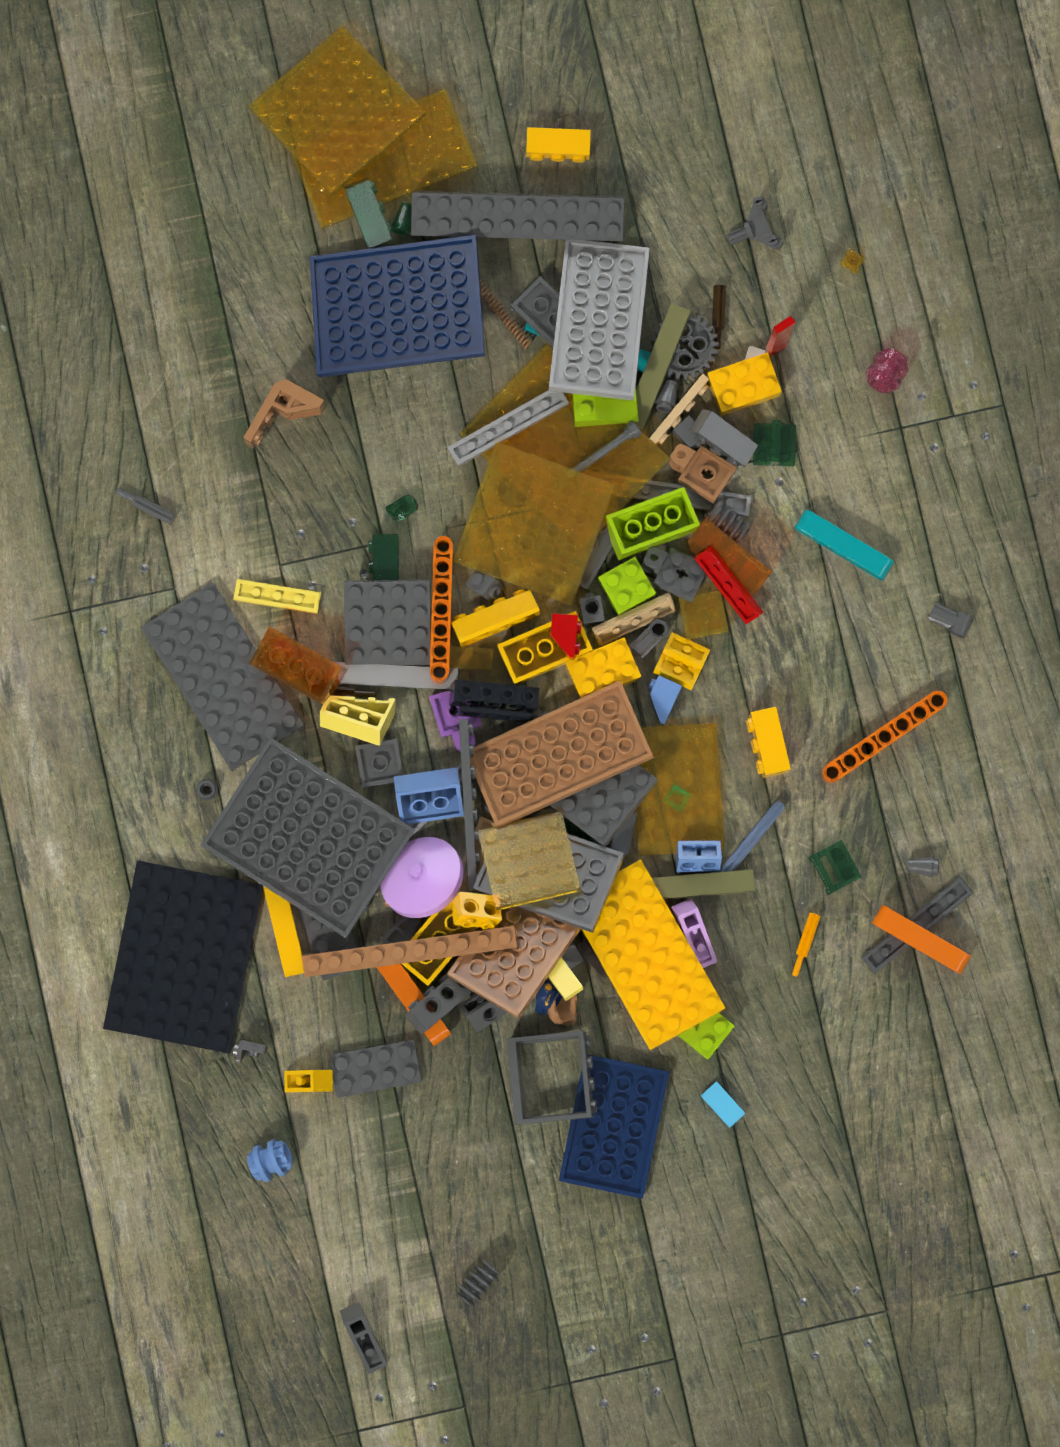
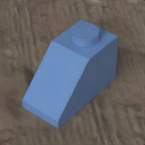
M658 676L657 680L652 679L648 691H651L649 698L659 725L664 726L682 686L662 676Z

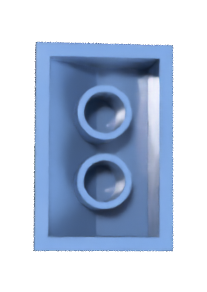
M457 767L393 777L399 818L404 823L414 824L464 816Z

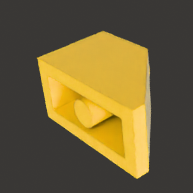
M332 1070L284 1071L285 1092L333 1091Z

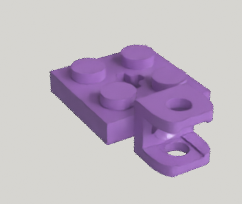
M450 690L429 696L441 738L452 735L455 748L460 753L459 719H468V723H472V730L482 726L481 719L451 715L449 711L453 710V706H449ZM474 733L473 736H469V744H473V747L476 746Z

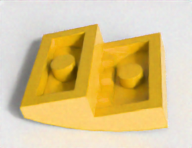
M672 632L653 673L692 691L710 649Z

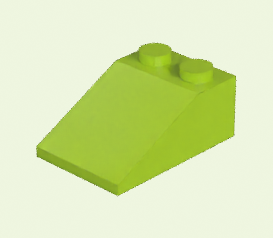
M636 385L634 400L572 394L575 427L623 424L631 421L634 423L638 422Z

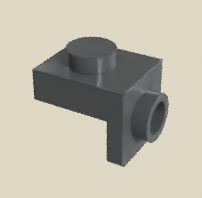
M479 568L474 571L465 584L469 589L481 595L490 603H493L503 589V585L494 577Z

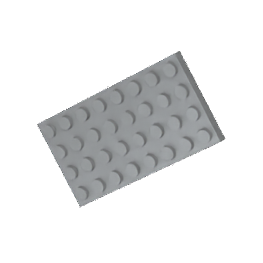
M586 240L565 241L549 391L634 400L650 248Z

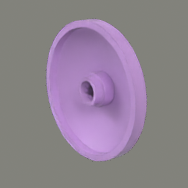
M422 837L406 843L381 882L382 895L388 905L402 916L422 918L433 915L445 908L457 895L463 880L462 860L456 850L442 839Z

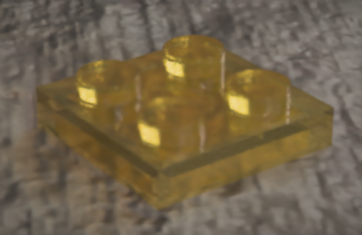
M720 591L695 595L692 603L678 598L686 641L729 632Z

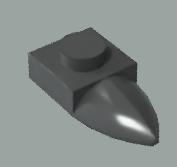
M403 917L392 926L381 941L384 944L409 941L417 927L418 918Z

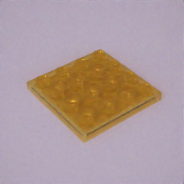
M562 811L507 823L499 827L495 826L478 830L496 911L581 891Z

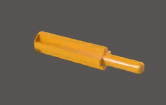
M809 913L796 951L798 957L792 975L795 977L799 974L804 957L807 958L821 917L818 914Z

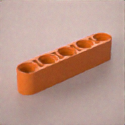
M884 905L880 907L872 921V924L959 974L963 972L971 958V955Z
M401 964L377 967L408 1012L410 1011L408 1006L416 999L422 1001L425 998ZM426 1004L427 1010L430 1012H434L432 1006L430 1004ZM441 1019L424 1033L434 1047L451 1035Z

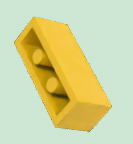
M527 127L526 157H530L534 161L551 158L552 161L556 162L564 161V159H572L573 162L578 163L585 162V160H589L591 130Z

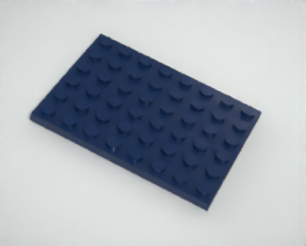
M476 235L310 256L316 373L318 377L486 356Z

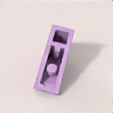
M691 899L672 906L671 909L675 920L701 966L705 968L716 963L717 959L698 907Z

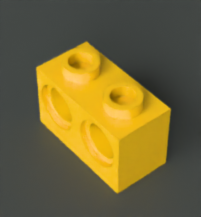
M459 892L452 901L454 925H462L465 928L480 927L484 930L494 929L502 920L500 896Z

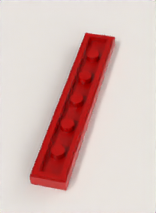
M789 316L773 327L765 353L768 352L770 358L787 347L796 323L792 316Z

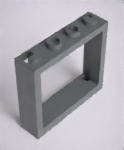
M586 1031L507 1038L515 1125L595 1118L594 1113H597V1102L593 1100L592 1091H595V1081L590 1075V1070L593 1069L592 1056L589 1057L588 1048H591L590 1035L586 1034ZM579 1039L586 1111L526 1118L519 1045Z

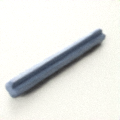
M777 800L773 803L720 868V872L734 871L783 812L785 805Z

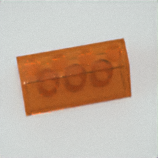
M706 518L688 541L689 549L695 555H698L712 545L753 597L772 573L769 568Z
M270 626L249 662L250 665L322 705L338 688L347 671L345 667Z

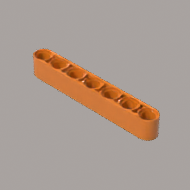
M440 536L434 541L430 678L435 684H443L449 677L453 544L451 539L446 536ZM441 543H446L449 549L446 552H441L437 546ZM446 564L449 569L445 573H441L437 570V566ZM439 585H445L448 591L440 594L436 591V588ZM438 606H445L447 612L443 615L436 613L435 609ZM437 627H444L447 630L446 634L442 636L435 633ZM436 648H444L446 654L442 657L436 656L434 653ZM441 668L445 671V675L442 678H437L433 672Z
M942 691L930 693L828 763L821 772L823 780L827 783L837 782L946 706V694ZM933 696H939L942 699L941 706H934L931 699ZM922 708L925 712L924 718H917L914 715V709ZM898 720H904L907 723L906 730L902 731L897 728L896 723ZM887 732L890 736L889 742H882L879 739V733ZM862 744H870L872 753L869 755L864 754L861 750ZM852 756L855 760L854 766H846L844 757ZM827 768H835L837 777L834 779L829 778L826 774Z

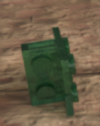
M772 420L771 423H754L753 442L758 447L753 454L752 464L754 466L794 467L796 425L781 424V420Z

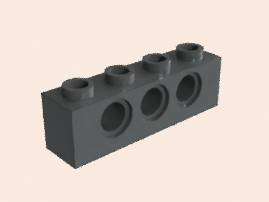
M446 974L439 980L441 985L436 989L434 986L430 987L423 994L425 998L422 1001L416 999L408 1006L410 1011L405 1016L419 1033L423 1035L473 991L465 986H461ZM441 991L448 992L450 999L444 998ZM426 1004H431L434 1007V1012L428 1011Z

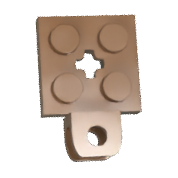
M678 444L670 455L669 461L670 467L682 474L678 479L679 483L713 504L737 469L736 466L703 446H700L696 452L686 445ZM711 471L712 478H703L702 472Z

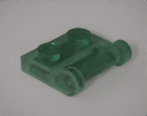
M842 840L808 857L809 862L813 863L826 887L825 892L827 896L862 878ZM824 856H826L839 880V883L835 885L820 860Z

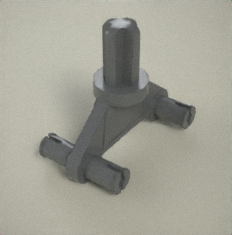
M756 197L753 200V206L747 222L744 223V227L727 234L731 245L749 238L773 249L782 248V239L778 236H773L763 211L768 207L765 198Z

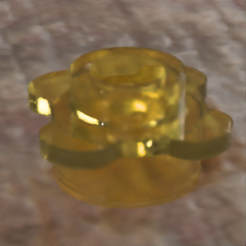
M849 249L846 251L845 258L840 261V266L849 269L852 274H857L860 265L865 262V257L854 252L853 249Z

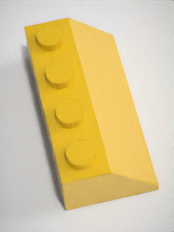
M524 589L513 593L514 597L509 599L502 597L493 601L494 605L486 608L485 605L473 609L474 613L466 616L463 613L455 616L451 625L460 647L463 648L540 616V610L531 591L525 592Z

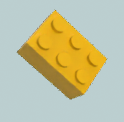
M768 352L707 373L708 383L720 417L780 397L782 393Z
M625 637L579 656L574 660L565 662L567 671L580 699L618 681H621L623 686L641 679V674Z
M772 707L751 712L746 720L748 733L752 732L753 734L751 747L753 754L757 753L758 760L755 762L758 774H762L763 778L788 773L791 768L777 708Z

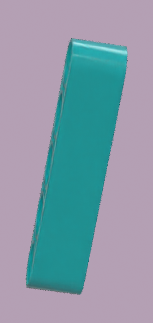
M807 509L804 510L794 527L801 534L881 581H884L894 564V561Z

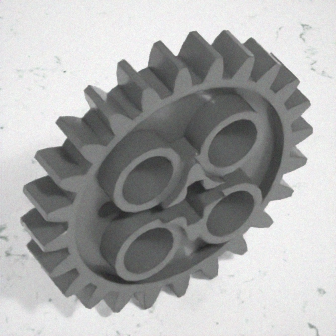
M691 312L686 325L690 332L687 336H682L680 339L683 344L686 345L688 343L689 349L698 355L699 359L694 358L687 349H682L679 343L668 369L669 378L676 374V379L679 381L681 375H684L685 381H688L689 375H692L695 380L696 373L704 374V368L711 370L708 363L716 362L712 355L719 354L714 349L719 347V342H714L713 340L717 339L718 336L717 334H711L714 331L713 326L707 328L708 320L701 323V315L694 319L693 312ZM654 330V333L658 336L660 331ZM651 338V341L655 343L657 338ZM703 341L705 347L702 350L695 349L694 345L696 342ZM681 358H691L690 364L686 366L681 365Z

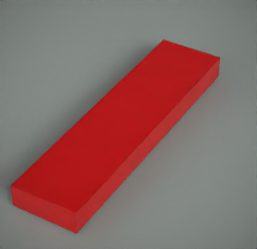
M712 545L695 556L694 559L745 624L753 621L763 613V610Z

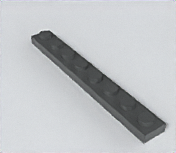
M459 719L468 891H473V886L479 874L476 873V864H480L479 851L475 852V843H479L478 830H474L473 822L477 821V809H473L472 800H476V787H471V779H475V767L470 766V757H474L473 744H469V736H473L472 723H468V719Z

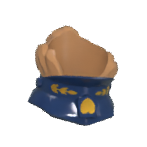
M547 979L536 995L535 1011L540 1015L548 1014L555 1024L558 1023L563 1026L574 1025L578 1015L576 1013L578 997L574 995L565 1001L551 980Z

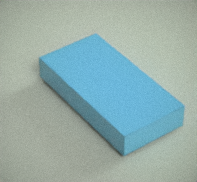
M717 1081L701 1095L729 1128L746 1114Z

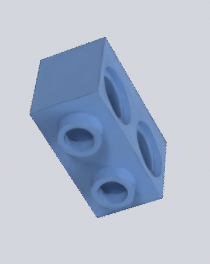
M721 841L677 842V873L720 872L722 861Z

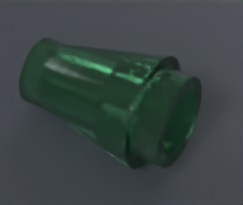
M400 203L399 210L391 224L393 227L392 231L398 235L406 236L411 231L412 205L410 203Z

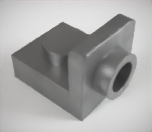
M240 1040L239 1044H235L233 1056L236 1057V1062H241L243 1051L247 1050L246 1055L259 1057L260 1053L265 1054L267 1045Z

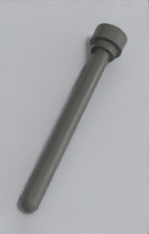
M633 421L626 424L623 433L557 479L553 484L556 489L561 488L626 440L638 438L642 433Z

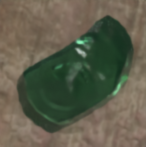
M407 494L394 503L387 505L385 509L394 521H400L418 510V503L414 497Z

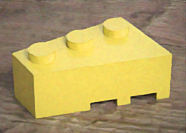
M328 695L320 710V727L380 746L395 715L396 699L389 698V701L368 697V700H362L351 696Z

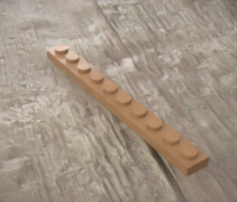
M515 926L304 955L302 956L304 977L517 948L518 944Z

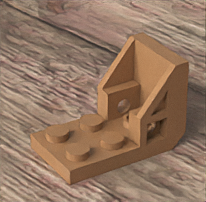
M287 379L275 382L243 437L246 445L254 449L256 444L258 446L261 444L265 436L263 432L266 426L270 427L275 419L274 412L289 421L322 415L326 408L323 399Z

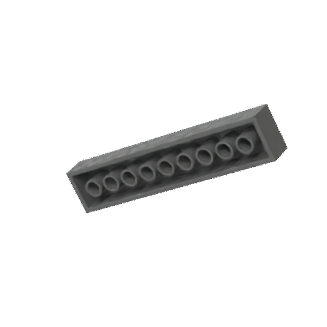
M413 191L411 235L452 237L476 235V237L623 241L624 196Z

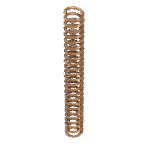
M487 285L481 288V292L487 287ZM487 289L486 291L481 293V298L484 299V302H487V305H490L489 308H492V311H495V315H498L497 317L500 318V321H503V324H506V327H509L508 331H511V334H514V337H517L516 340H519V343L522 344V347H525L524 350H527L528 345L531 342H533V340H530L528 343H526V341L530 339V337L523 340L524 337L527 336V333L520 337L525 332V330L517 334L522 329V327L514 331L519 326V324H517L513 328L511 327L516 323V321L508 325L514 319V317L505 322L511 316V314H509L507 317L503 319V317L508 313V311L501 315V313L504 310H506V308H503L501 311L498 312V310L501 307H503V305H500L498 308H496V306L500 304V301L493 305L494 302L498 300V298L490 302L495 297V295H493L489 299L487 298L492 294V292L484 296L490 289Z

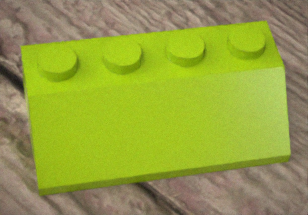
M685 487L606 515L610 540L618 560L649 550L650 547H657L692 534L700 527Z

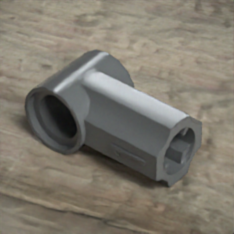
M938 603L934 604L927 619L948 629V632L960 638L966 637L973 622L971 616L960 611L955 612Z
M654 620L629 646L643 659L667 635V624L663 620ZM654 625H663L664 633L659 636L655 635L652 631Z

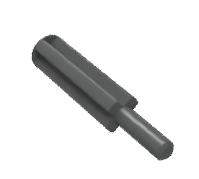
M117 488L115 491L117 495L133 502V506L169 525L175 519L176 514L139 495L135 497L120 488Z

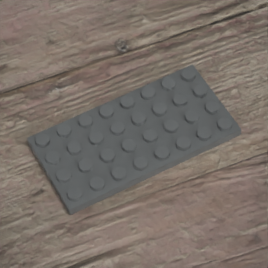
M213 582L141 627L231 771L259 755L270 737L279 742L304 726Z

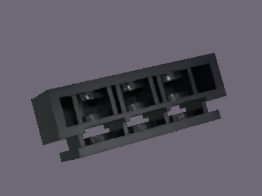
M455 679L450 685L449 706L459 707L455 711V716L527 722L531 718L533 711L538 709L539 688Z

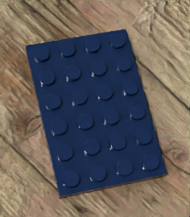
M589 1055V1057L592 1056L593 1069L590 1070V1075L595 1081V1091H592L593 1100L597 1102V1113H594L595 1118L571 1120L559 1181L643 1199L669 1071ZM582 1070L573 1113L586 1111Z

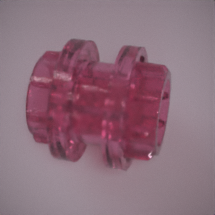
M886 348L875 354L873 358L875 364L869 365L866 370V379L870 387L884 394L898 390L901 385L900 378L905 377L909 371L907 358L895 349Z

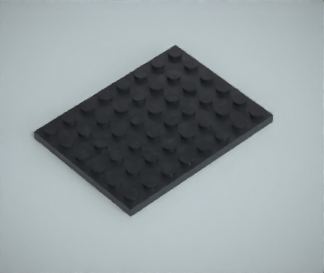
M137 860L103 1029L230 1054L263 886L257 883Z

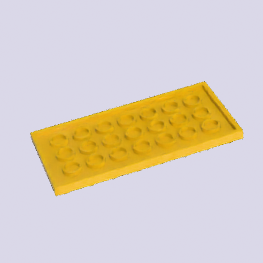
M642 860L619 871L594 932L581 930L651 1051L726 1008Z

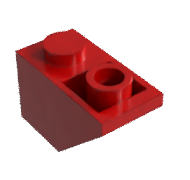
M552 613L550 637L569 660H574L575 655H579L580 642H576V634H581L582 621H578V615Z

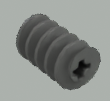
M718 500L711 506L704 517L709 516L707 524L716 522L714 530L719 527L722 528L720 535L728 533L727 541L734 538L733 546H735L750 531V528H748L749 523H741L742 517L738 516L735 518L736 512H729L730 507L728 505L722 507L723 501Z
M484 1259L481 1260L483 1268L478 1265L475 1266L477 1274L469 1272L471 1280L463 1279L465 1286L457 1285L460 1292L456 1293L472 1308L475 1307L473 1299L476 1301L481 1300L478 1293L486 1295L485 1287L492 1289L491 1280L498 1282L497 1274L501 1275Z

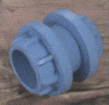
M275 1139L267 1142L266 1149L261 1145L254 1146L252 1152H249L247 1156L250 1172L258 1181H271L275 1172L280 1177L285 1176L288 1170L292 1168L291 1166H293V1158L287 1144L283 1141L277 1142Z

